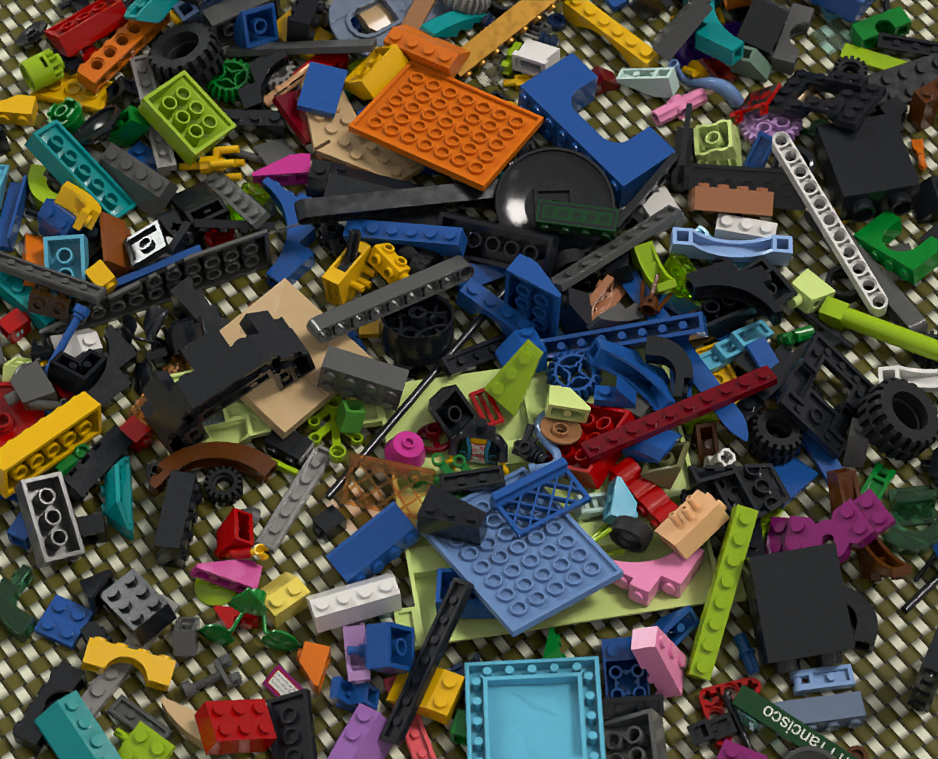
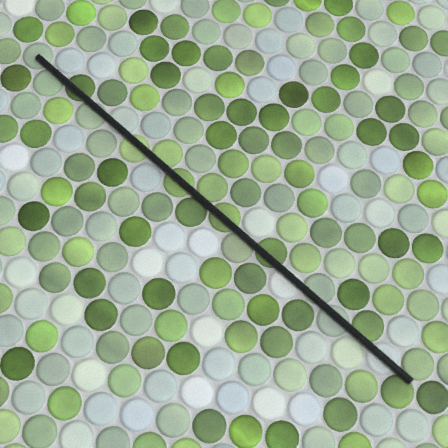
M505 285L496 294L501 300L505 296ZM479 314L444 356L459 351L488 316ZM439 363L434 366L326 492L324 497L327 500L331 501L443 370Z

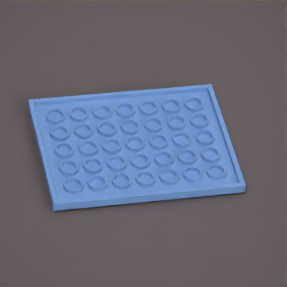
M523 466L504 476L506 486L527 476L529 471ZM544 487L540 489L539 493L551 495ZM501 488L473 492L461 499L486 512L487 532L481 546L421 533L462 580L475 585L473 593L512 637L519 635L623 577V570L569 513L518 539L499 512H494L490 506L491 493ZM525 496L521 502L534 504L535 497ZM538 498L536 505L549 507L550 500ZM553 501L551 508L560 510L563 507L558 502ZM508 505L504 509L506 512L515 514L517 507ZM520 507L518 514L530 517L532 510ZM535 510L533 517L543 519L547 516V513ZM516 521V525L520 530L526 528L529 524L526 521Z

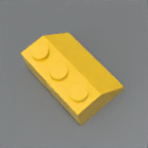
M397 44L376 47L346 77L343 88L362 100H373L409 61Z

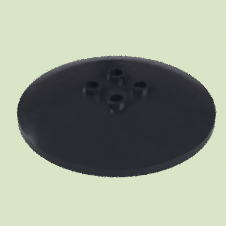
M561 147L539 148L517 158L503 173L495 196V210L499 223L559 236L560 242L557 253L566 249L576 248L586 254L594 249L602 239L595 236L585 238L579 234L572 233L570 235H563L557 231L542 232L536 229L535 220L539 199L615 209L612 186L602 169L587 156Z

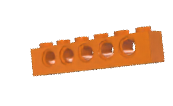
M170 12L159 23L128 20V23L120 27L111 39H107L98 51L92 53L88 61L78 67V82L96 94L171 22Z

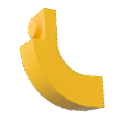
M69 181L62 185L54 201L77 217L72 227L78 231L84 226L92 230L101 213L99 203L86 191Z

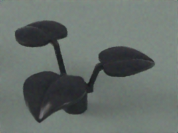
M156 306L148 308L143 320L146 339L134 335L137 329V322L131 315H124L122 317L119 330L123 333L124 339L128 343H132L133 338L151 344V349L166 345L165 340L157 337L169 310ZM171 351L166 357H173V352ZM144 358L142 363H136L132 374L134 390L142 398H146L142 390L153 374V367L147 358Z

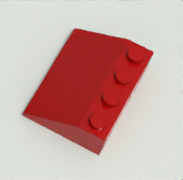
M587 403L591 410L587 422L579 423L582 429L580 439L571 445H556L560 449L562 457L568 462V469L583 487L598 490L608 476L609 469L614 467L623 452L620 450L590 463L580 449V443L632 422L635 418L631 410L595 406L594 404ZM547 450L546 453L551 457V462L553 460V456Z

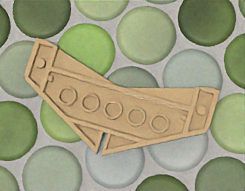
M305 78L302 80L301 90H302V87H303V83H304ZM342 90L335 118L306 112L313 151H317L316 155L338 164H345L347 167L403 181L409 180L424 170L423 164L396 154L394 151L349 132L348 125L357 116L344 90Z

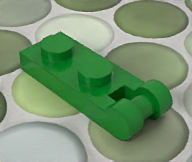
M877 462L860 491L861 495L871 488L881 501L895 478L897 471L894 469L889 470L883 467V464Z

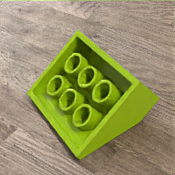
M185 70L143 97L137 109L189 166L198 161L200 156H205L237 126Z

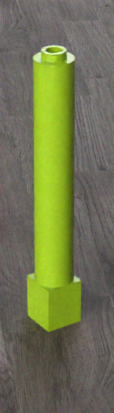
M830 296L826 297L818 311L819 319L829 326L840 330L845 327L938 362L937 339L852 309L849 303Z

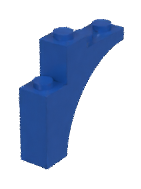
M598 337L594 339L586 353L591 365L603 369L616 377L619 375L642 395L655 411L676 403L668 388L670 379L665 369L643 362L637 350Z

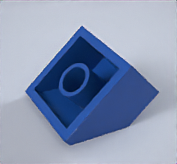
M274 3L251 8L239 13L233 25L236 46L249 49L279 40Z
M46 198L37 214L39 234L43 237L81 234L84 227L80 231L72 227L77 217L69 210L54 202L55 199Z
M534 327L513 331L495 351V356L502 368L529 339L544 352L535 373L547 370V350Z

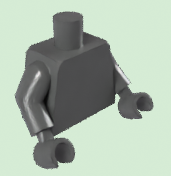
M37 358L34 362L20 364L10 379L14 391L4 395L9 407L21 401L25 410L54 411L57 407L67 403V400L63 398L59 403L56 401L58 400L56 391L43 371L46 365H40L42 361L40 358Z

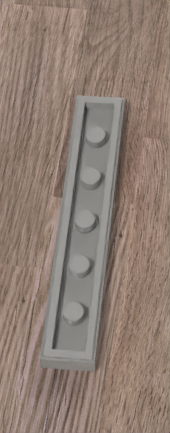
M322 445L314 447L257 538L255 545L262 543L269 549L268 552L276 553L332 462L329 459V448Z

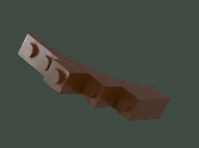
M841 468L826 472L832 515L835 509L850 498L854 501L861 495L855 469ZM879 536L862 549L851 548V551H855V554H858L860 577L868 579L869 582H880L884 577H891V580L904 579V575L912 574L911 565L901 561L892 554Z

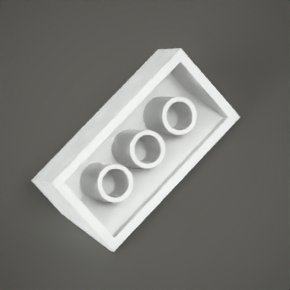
M390 573L306 596L317 633L402 609L401 593L395 577Z

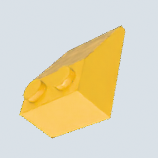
M437 668L417 714L448 726L465 689V677L446 669ZM409 673L397 675L386 702L395 705Z

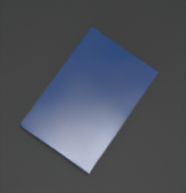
M310 61L296 109L335 118L348 70Z
M793 457L790 462L787 461L784 465L781 463L773 465L791 497L788 502L779 507L781 509L785 508L819 474L796 457Z

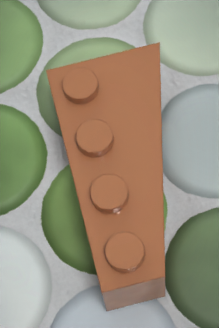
M698 183V186L688 189L686 213H694V211L700 210L703 214H717L721 212L728 215L741 214V216L768 218L773 214L774 192H768V188H756V191L749 190L747 186H737V189H729V185L724 184L710 187L709 183Z

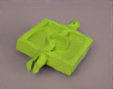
M142 721L129 734L120 729V727L116 729L120 734L115 731L113 733L114 736L123 742L118 750V754L122 759H170V756L177 748Z

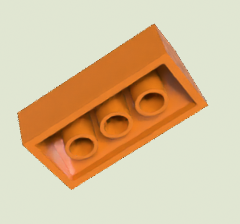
M406 24L394 26L383 40L384 46L397 44L408 61H416L452 78H455L471 54L469 50L438 37H432L426 32Z

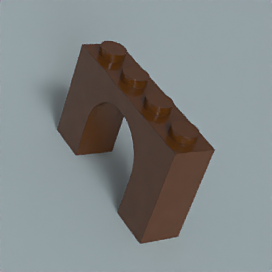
M938 78L913 92L907 121L918 133L934 125L938 110Z

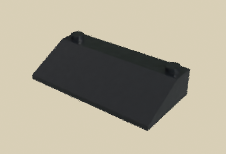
M333 163L324 197L424 186L347 167L345 164ZM444 211L362 220L437 226L440 212Z

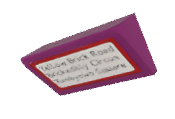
M279 664L262 683L275 697L304 689Z

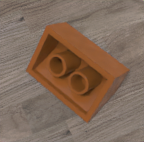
M101 212L99 220L103 261L117 279L135 271L123 241L131 236V230L126 229L124 220Z

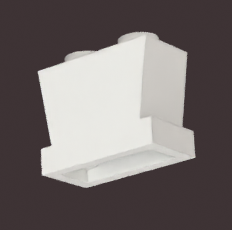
M528 38L519 51L515 50L512 53V69L534 77L560 61V48Z
M663 186L658 188V191L649 198L638 213L645 220L668 205L680 208L667 188ZM684 213L683 217L654 234V237L673 226H683Z

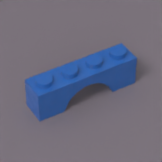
M472 278L461 288L455 304L470 315L480 313L491 318L500 327L506 339L513 331L529 327L536 328L537 326Z

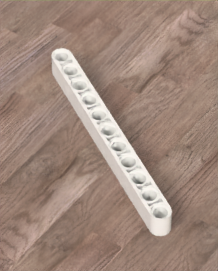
M782 131L775 133L772 137V151L870 314L875 317L883 316L887 311L888 305L886 294L790 136ZM783 142V143H785V145H782V146H781V145H778L777 143ZM787 158H793V159H795V160H794V161H788V160H786V159H787ZM801 173L804 174V176L798 177L796 176V174ZM811 189L814 192L807 193L805 190ZM821 205V206H823L824 208H822V209H817V208H815V206ZM826 221H831V222H833L834 224H832V225H826L825 222H826ZM841 237L843 240L836 241L834 238ZM850 253L853 257L847 258L844 254ZM861 270L863 273L856 274L854 271ZM865 286H870V287H872L873 289L870 290V291H868V290H865L864 287H865ZM879 302L882 303L883 306L876 307L873 304Z

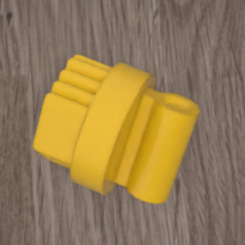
M692 60L688 66L682 67V72L690 78H705L710 74L709 65L703 60Z

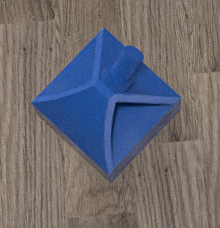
M392 622L366 625L363 644L347 646V655H358L359 658H363L367 670L391 675L410 673L415 662L414 628Z

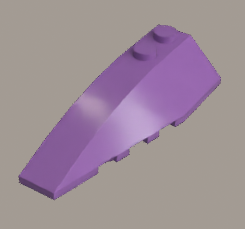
M359 703L327 759H385L393 745L383 742L379 738L388 720L380 712Z

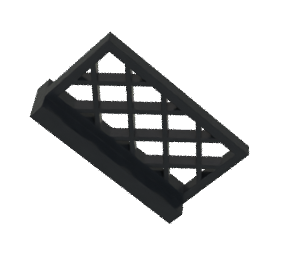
M691 103L686 105L684 127H677L674 150L676 155H678L677 167L671 173L669 193L688 195L690 163H692L694 152V130L690 128Z

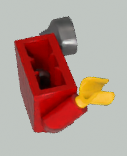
M249 506L246 509L239 510L233 508L229 515L222 521L216 533L217 548L214 550V554L217 558L238 560L252 558L253 555H256L260 560H267L269 558L264 553V551H269L264 544L259 543L252 549L254 546L253 528L257 526L260 520V509Z

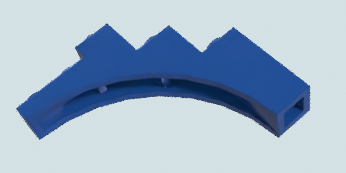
M266 177L262 181L263 193L278 207L287 226L298 223L294 203L300 199L312 197L306 196L303 193L296 197L293 192L284 189L279 182ZM313 224L287 229L283 250L277 261L266 272L267 284L273 288L284 278L293 285L315 265L314 253L308 247L316 240Z

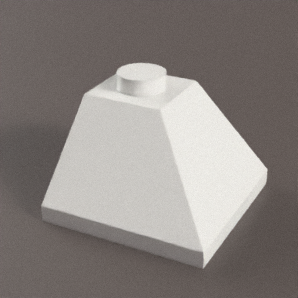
M87 328L74 332L64 352L80 359L89 348L102 354L103 347L97 332ZM64 333L50 336L54 351Z

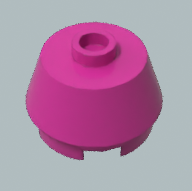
M400 432L385 445V460L391 469L394 467L397 470L403 471V474H409L412 471H417L425 462L426 451L423 441L414 432Z

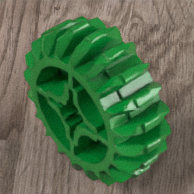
M235 57L233 60L226 58L222 69H219V74L214 76L213 80L209 83H205L207 93L211 95L213 100L217 99L218 103L222 101L226 105L228 102H232L234 105L235 101L242 103L237 89L242 88L245 84L255 83L249 64L244 63L242 59L237 61Z

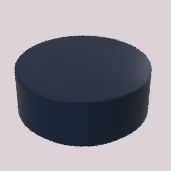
M554 13L548 17L547 24L552 26L554 32H560L566 27V18L562 14Z

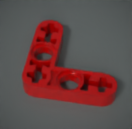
M747 677L702 689L699 694L698 703L703 718H707L709 721V716L712 714H718L719 716L725 714L723 708L725 704L723 699L719 700V696L724 694L726 689H732L737 694L740 690L739 687L743 684L745 686L751 685L752 688H755L754 691L760 695V681L754 677ZM705 695H708L710 698H712V702H709L707 699H705ZM724 742L713 743V746L721 750Z

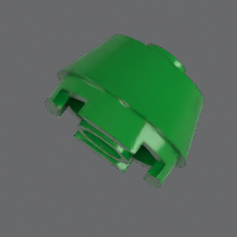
M66 97L65 101L58 105L55 102L46 113L48 124L57 119L71 135L85 121L81 104L71 97Z

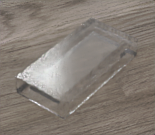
M498 54L494 58L491 56L487 58V63L484 65L479 78V84L497 88L502 77V71L504 70L500 65L503 60L507 59L506 55Z

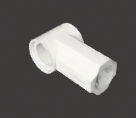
M723 448L715 455H707L704 458V468L706 465L726 467V465L736 461L735 453H732L730 448Z

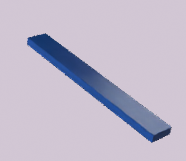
M765 337L746 345L745 348L757 368L768 365L771 369L779 363ZM777 394V395L775 396V398H776L777 401H778L779 398H780V395H779V394ZM803 432L802 444L828 486L826 472L843 467L838 459L834 460L811 437Z

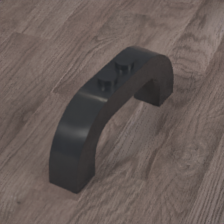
M844 586L849 618L854 626L853 639L855 649L872 654L878 633V619L875 610L862 594ZM747 602L745 614L751 616L749 603Z

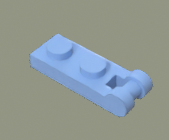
M851 664L803 669L789 673L790 681L794 684L792 688L794 696L855 687ZM808 679V683L802 684V680Z

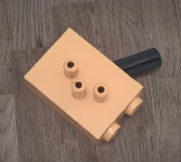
M690 489L681 490V506L675 511L670 512L669 517L654 530L666 546L686 560L730 519L729 515L725 512L727 507L719 499L716 501L708 492L704 494L698 489L693 494Z

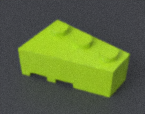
M529 339L484 388L513 416H516L521 408L544 353Z

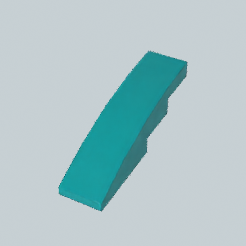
M455 10L422 24L420 29L432 37H457L459 30H472L474 23H481L483 16L486 14L472 15Z

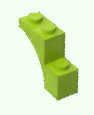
M653 241L640 243L630 249L635 270H641L648 288L651 290L655 276L658 273L660 277L655 295L672 292L671 288L677 286L676 279L672 278L664 269Z

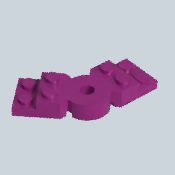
M870 488L854 501L850 498L835 509L832 520H823L815 524L809 517L790 516V518L772 516L765 554L824 545L829 540H834L839 563L842 564L849 558L852 547L864 548L897 522Z

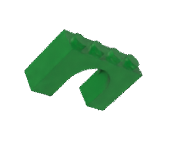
M886 210L853 236L859 242L857 244L861 248L863 247L876 263L900 276L903 280L915 285L938 267V239L930 236L919 246L909 251L889 249L886 245L902 233V223L900 217Z

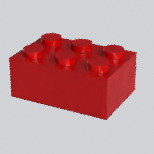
M265 699L205 701L194 715L206 755L266 752L277 739Z

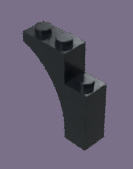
M109 325L104 330V339L108 348L106 368L98 382L87 392V394L101 404V414L131 391L132 379L124 371L137 362L138 356L136 347L132 343H128L124 339L123 333L112 325Z

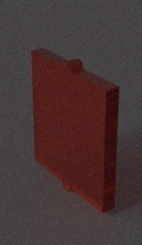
M700 58L699 62L714 78H720L728 82H736L738 80L730 71V68L716 58Z

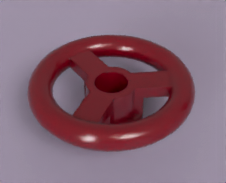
M436 422L426 424L416 432L421 439L429 440L433 443L434 447L424 445L426 453H440L450 447L451 442L449 440L440 446L441 438L445 434Z

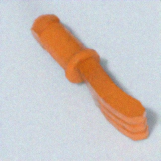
M911 139V147L913 152L916 153L915 157L918 161V168L924 171L927 169V163L925 161L923 139Z

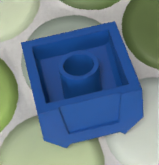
M670 429L622 449L625 458L630 456L636 462L659 463L683 435Z

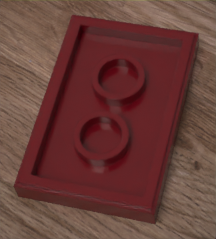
M301 89L274 97L272 102L303 145L312 144L306 111L296 109Z

